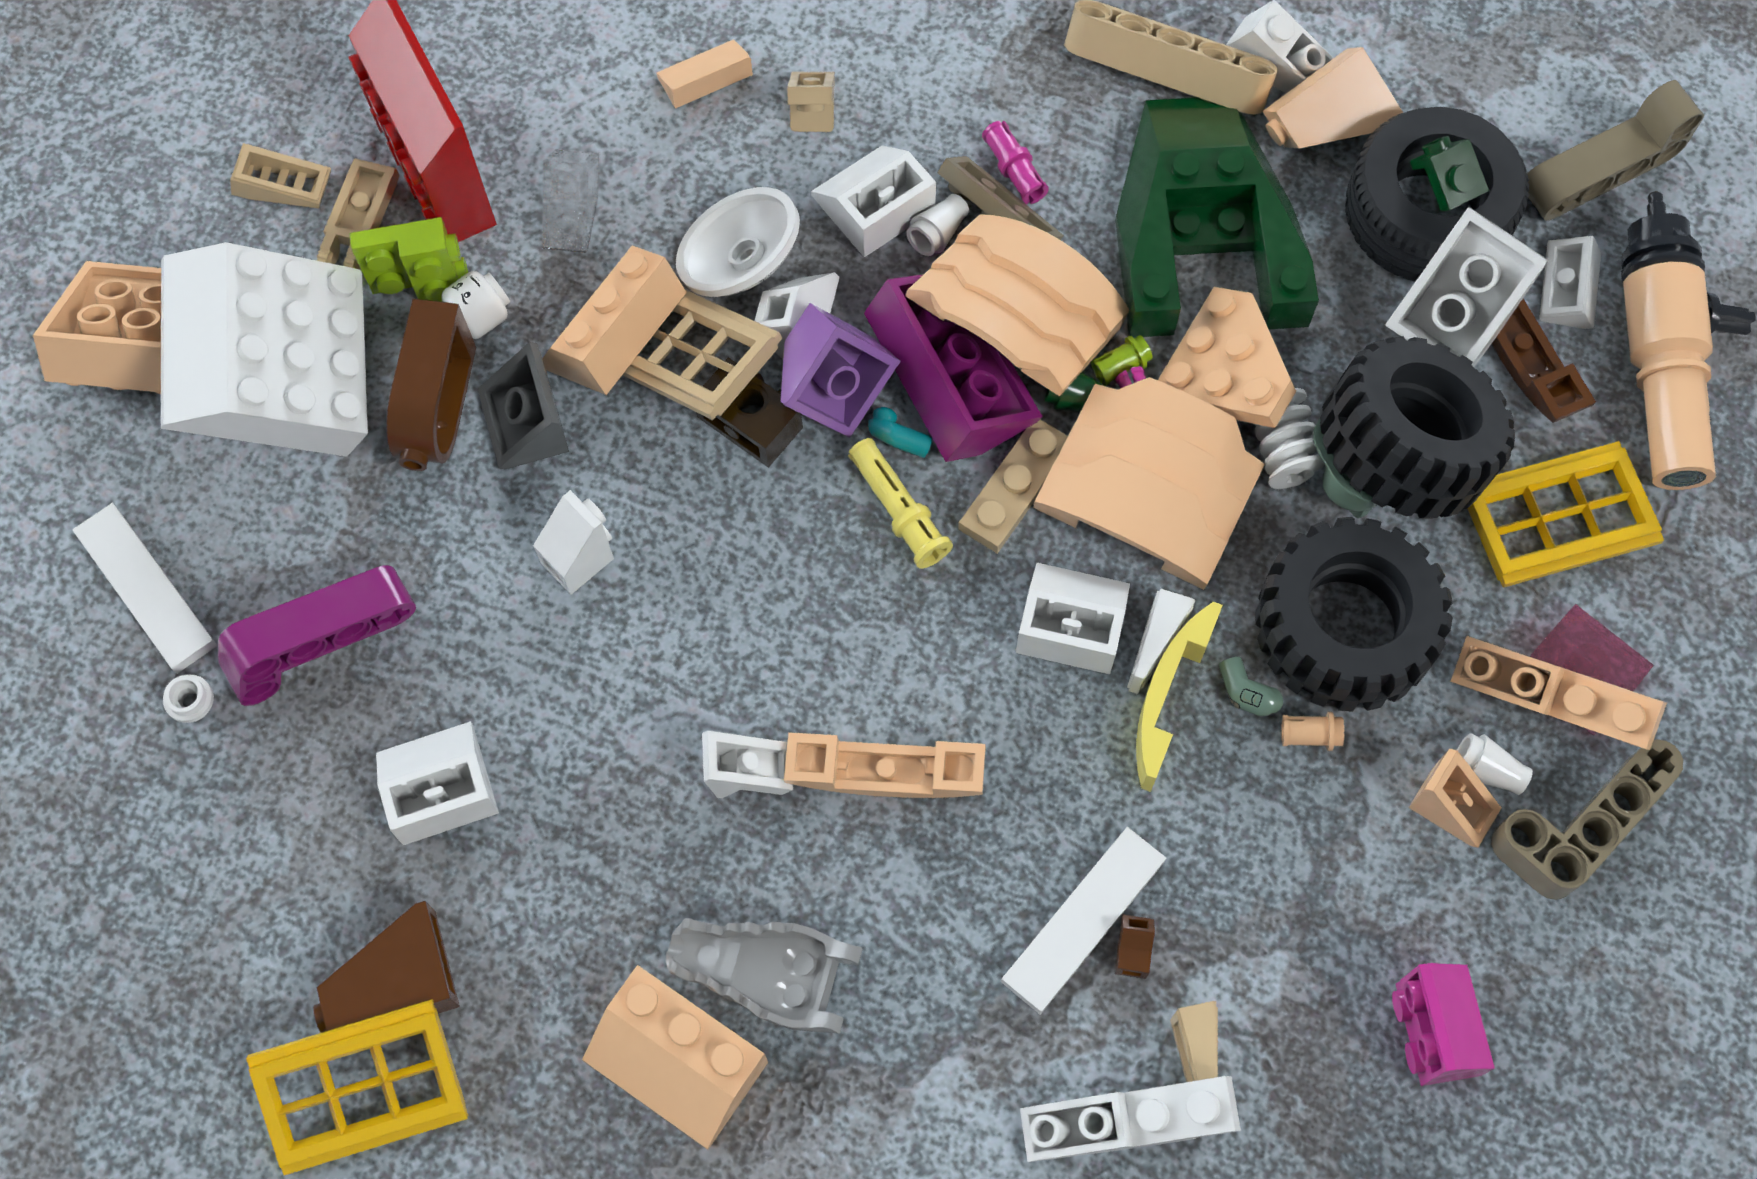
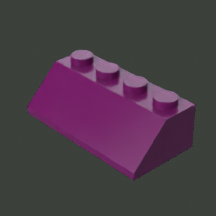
M924 274L887 279L865 310L864 315L880 344L901 361L895 371L945 462L982 455L1034 425L1042 418L1040 411L1012 362L969 330L947 319L941 320L905 296L907 290Z

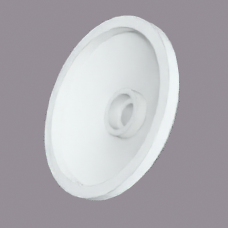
M769 187L742 190L720 200L699 216L684 235L676 255V269L680 279L692 292L707 297L730 296L758 285L781 266L794 246L800 224L796 206L787 194Z

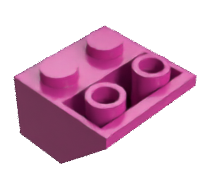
M1421 964L1395 984L1397 991L1392 993L1394 1012L1399 1022H1405L1410 1041L1405 1044L1407 1064L1412 1074L1418 1073L1421 1086L1479 1077L1495 1069L1468 965Z

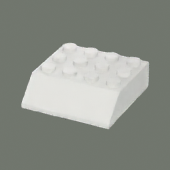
M227 242L164 255L161 260V429L347 457L368 434L362 271L351 267Z

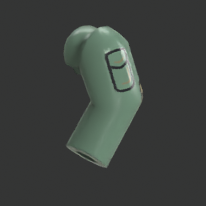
M1232 657L1218 664L1233 706L1257 716H1268L1277 713L1283 705L1281 692L1277 688L1249 680L1241 657Z

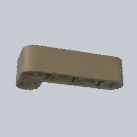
M1677 80L1666 82L1645 99L1635 117L1531 169L1527 173L1529 178L1528 199L1545 221L1555 219L1671 160L1685 148L1705 115Z
M1660 739L1653 741L1650 750L1639 748L1621 765L1562 832L1533 810L1522 809L1515 811L1493 832L1491 845L1494 853L1504 864L1542 896L1554 900L1565 898L1592 876L1679 777L1683 770L1681 752L1675 745ZM1652 763L1657 769L1654 771L1653 776L1645 781L1639 776ZM1614 793L1621 794L1629 801L1630 811L1623 810L1615 803ZM1583 827L1595 831L1600 840V847L1590 844L1584 838ZM1511 828H1517L1525 832L1530 841L1529 847L1521 846L1514 841L1511 835ZM1551 862L1559 863L1566 868L1569 874V882L1556 878L1551 869Z

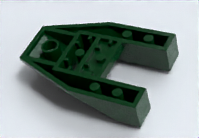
M1198 97L1146 100L1115 218L1124 299L1130 310L1127 315L1129 336L1135 338L1139 335L1142 337H1155L1175 334L1181 305L1174 256L1253 251L1261 313L1268 329L1309 327L1319 302L1313 260L1294 208L1242 113L1237 109L1227 108Z

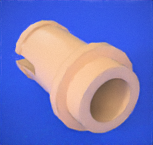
M1327 712L1326 717L1282 715V746H1326L1327 751H1333L1334 746H1343L1344 719L1343 717H1334L1333 712Z

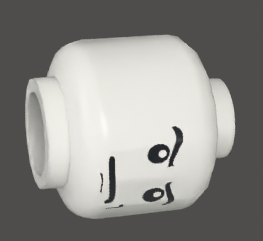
M477 271L468 272L442 292L443 302L459 304L473 339L481 338L507 318L508 314L505 306L510 303V300L490 273L483 276Z

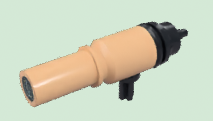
M1654 191L1648 195L1647 216L1633 222L1627 229L1629 245L1621 256V279L1624 287L1630 362L1640 369L1636 374L1637 387L1644 391L1652 483L1656 487L1666 490H1684L1701 487L1716 478L1707 382L1711 379V367L1704 362L1713 351L1711 334L1714 331L1748 335L1751 332L1750 324L1756 321L1755 312H1750L1748 308L1720 304L1716 294L1707 292L1702 247L1691 236L1689 220L1679 214L1666 213L1663 194Z

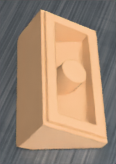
M733 39L656 72L676 109L752 76L753 72L750 56Z

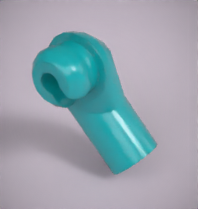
M879 407L873 411L872 419L868 421V429L873 437L899 450L925 458L932 443L930 435L895 423L897 415L890 408Z

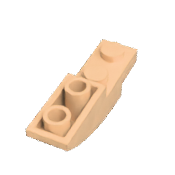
M1466 636L1450 681L1647 750L1651 749L1667 705L1666 702Z

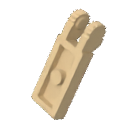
M356 158L353 159L324 228L325 237L320 246V251H318L316 261L335 264L339 258L340 244L348 245L349 248L343 266L361 270L351 249L349 233L379 228L400 177L397 168Z

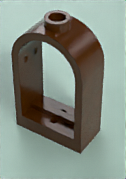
M412 299L387 410V440L390 452L394 458L399 459V465L408 470L424 471L427 469L428 462L445 463L449 459L455 445L477 348L461 308L456 303Z

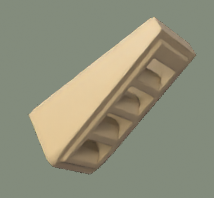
M243 143L230 179L231 195L251 200L319 209L331 174V168ZM254 170L261 171L259 178L252 176ZM271 172L279 173L276 183L269 181ZM289 175L297 176L293 188L285 186ZM306 178L315 179L311 192L302 190Z
M1216 1001L1178 1008L1171 1017L1170 1022L1186 1082L1218 1077V1008Z

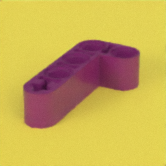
M390 565L379 566L230 625L220 634L218 639L219 665L241 705L253 706L272 697L280 689L282 672L395 627L414 614L416 605L394 567Z

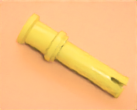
M866 438L856 443L849 450L848 457L857 466L872 491L877 495L892 517V531L898 538H903L915 555L914 563L916 566L923 569L942 560L951 551L953 543L949 537H942L930 520L931 511L929 508L921 503L916 504L872 438Z

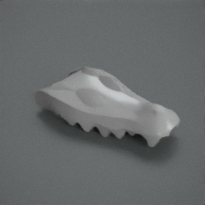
M685 918L672 934L666 953V964L671 974L683 980L704 985L718 995L743 1006L759 1018L772 1024L799 1031L840 1033L844 1018L834 1013L826 1012L839 963L859 965L863 949L859 946L840 942L815 929L796 923L769 922L766 925H758L746 922L727 923L725 926H718Z

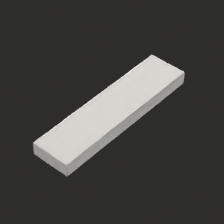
M113 503L72 529L176 674L218 646Z
M1126 827L1003 976L1001 983L1041 1015L1164 864L1166 857L1129 827Z

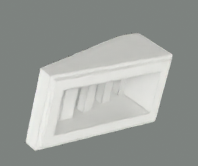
M1164 589L1157 591L1127 686L1130 692L1138 694L1144 688L1156 670L1167 647L1187 623L1194 608L1195 600L1193 598Z

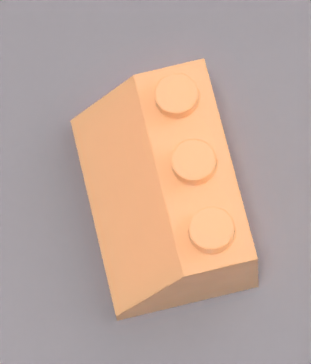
M632 245L542 359L546 370L607 395L687 293L666 258Z
M638 965L607 1006L582 1059L586 1064L707 1150H709L768 1064L765 1053Z

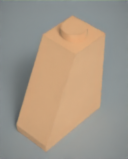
M1363 47L1347 48L1262 111L1269 121L1265 124V127L1271 138L1279 146L1284 144L1288 148H1304L1370 134L1376 128H1379L1381 124L1388 122L1393 116L1403 113Z

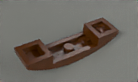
M1523 298L1492 342V346L1525 396L1546 418L1554 423L1593 406L1596 401L1574 364L1572 363L1564 367Z

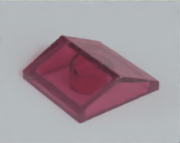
M1577 604L1569 610L1529 656L1630 691L1636 689L1654 666ZM1586 729L1593 736L1597 733L1595 731Z

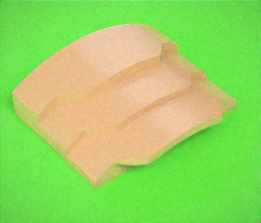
M979 214L958 234L955 243L932 263L931 268L907 290L905 295L941 320L947 319L979 336L1007 357L1016 367L1022 368L1021 372L1058 396L1069 387L1120 330L1130 311L1109 280L1090 261L1063 241L1024 222L1007 217Z
M1150 377L1118 390L1095 384L1034 502L1033 508L1076 528L1080 520L1165 561L1161 570L1204 590L1265 464L1245 450L1235 417L1189 393Z

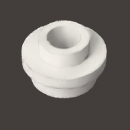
M197 675L176 677L167 685L163 695V705L166 712L174 720L182 723H191L203 718L210 711L214 701L211 686ZM197 694V699L193 704L188 707L183 706L186 696Z

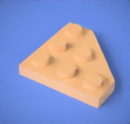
M1213 287L1158 381L1189 393L1223 410L1238 421L1276 428L1296 393L1293 382L1253 293Z

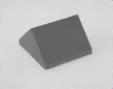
M529 342L477 389L499 469H510L569 452L538 344Z

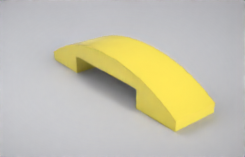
M1212 602L1185 624L1167 647L1154 672L1142 706L1136 739V760L1141 789L1151 792L1173 736L1169 732L1156 728L1155 724L1181 657L1198 663L1201 662L1223 606L1219 603Z

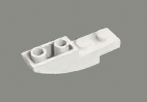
M1231 1076L1125 1093L1115 1092L1020 1108L1028 1162L1166 1144L1241 1131Z

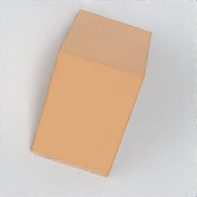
M1450 748L1432 768L1409 806L1411 810L1466 844L1476 848L1480 846L1502 809L1458 750Z

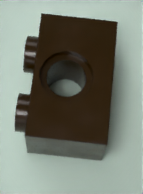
M729 357L725 360L734 366L737 364ZM718 368L703 387L714 391L729 372ZM759 372L721 416L717 415L711 420L696 412L697 418L768 468L803 429L802 414L785 406L781 402V389L776 391L767 385ZM749 405L761 407L758 412L753 414L741 411Z

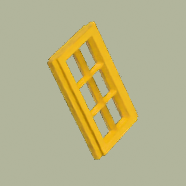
M1620 441L1497 474L1477 500L1467 508L1497 580L1501 582L1503 588L1655 546L1664 541L1659 521L1625 447L1622 448ZM1613 470L1622 492L1587 502L1578 479ZM1568 482L1578 505L1541 514L1532 492ZM1523 495L1532 517L1497 527L1487 504ZM1627 500L1637 523L1601 533L1591 510ZM1582 513L1592 536L1555 546L1546 523ZM1536 526L1546 549L1510 558L1500 535Z
M433 999L256 1052L246 1057L250 1077L283 1176L468 1119L466 1103ZM422 1033L430 1060L389 1072L381 1045ZM370 1049L378 1076L335 1089L327 1062ZM316 1065L324 1092L283 1105L274 1078ZM434 1070L441 1097L400 1109L392 1082ZM381 1086L389 1113L347 1125L339 1098ZM328 1102L336 1129L294 1141L286 1114Z

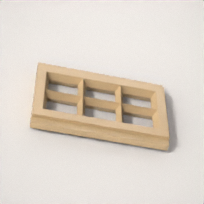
M686 290L687 293L673 309L674 312L684 316V318L670 334L657 330L653 337L663 342L648 359L637 355L623 373V376L713 420L717 415L721 416L776 352L778 349L777 344L782 340V336L778 331ZM696 322L717 331L715 336L702 350L681 341ZM729 338L751 347L735 366L714 356ZM675 347L696 357L681 375L660 366ZM707 363L729 372L714 391L692 382Z

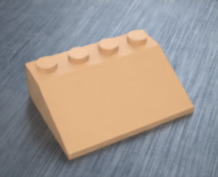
M86 261L33 334L44 381L66 383L71 386L88 385L109 387L114 390L129 389L161 394V268Z

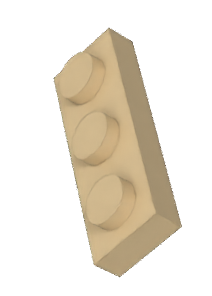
M1041 419L1034 425L1026 428L959 521L958 530L998 554L1035 502L1068 436Z

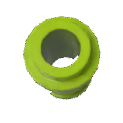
M1141 335L1135 338L1132 336L1126 337L1123 345L1091 361L1092 369L1100 383L1106 386L1125 370L1128 373L1131 371L1130 368L1140 366L1143 369L1147 367V362L1153 359V355L1149 345Z

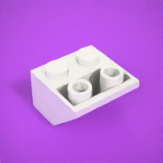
M882 145L812 190L811 196L862 256L866 257L907 230L913 217L935 206L936 181L909 151Z
M1036 563L1019 630L1016 653L1110 674L1120 638L1130 583Z
M471 721L376 753L377 785L390 831L403 845L499 813Z

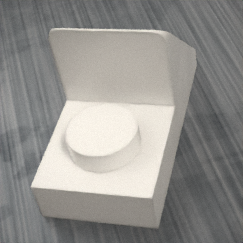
M708 730L702 733L704 782L717 798H724L739 790L779 795L793 790V784L784 782L787 742Z

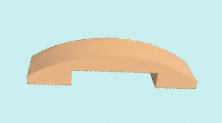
M788 733L784 782L832 792L882 797L947 798L983 795L986 744L936 741V746L931 747L839 741L837 735Z

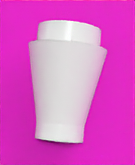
M950 194L942 202L913 217L910 221V227L907 229V238L912 247L925 256H932L934 253L943 252L962 220L969 214L968 204L961 196Z
M1472 733L1468 734L1457 749L1483 784L1509 790L1520 795L1527 788L1531 780L1532 769L1520 763L1485 734L1479 737Z

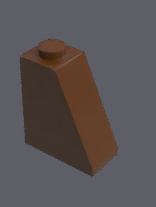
M426 901L414 904L316 987L320 1003L314 1005L313 1010L317 1027L320 1033L431 999H433L438 1014L460 1007L436 911Z

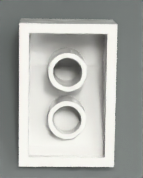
M1468 207L1385 325L1400 336H1404L1407 341L1410 338L1418 337L1427 339V343L1431 345L1440 343L1450 347L1451 353L1459 357L1464 355L1473 361L1472 366L1475 367L1549 260Z

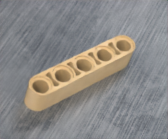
M1079 0L1075 3L1064 44L1068 51L1077 56L1227 108L1237 109L1239 112L1246 114L1262 113L1277 74L1275 64L1265 58L1094 0Z

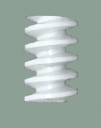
M1295 388L1296 393L1276 428L1255 424V435L1258 441H1261L1259 450L1261 455L1266 458L1264 468L1267 474L1270 475L1268 483L1274 489H1286L1300 485L1310 479L1315 471H1318L1325 465L1319 455L1310 456L1317 452L1313 438H1305L1313 434L1315 424L1308 421L1302 422L1310 417L1312 412L1309 406L1299 405L1307 397L1305 390L1301 388Z

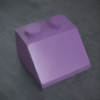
M809 303L784 342L781 402L785 406L850 438L901 361L872 336Z

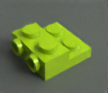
M442 217L349 233L352 252L372 294H395L403 289L413 287L418 299L441 302L444 289L468 273L465 257H461L457 236L455 233H447Z

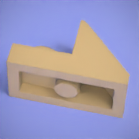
M791 72L787 86L788 105H790V128L792 131L830 132L833 130L835 72Z

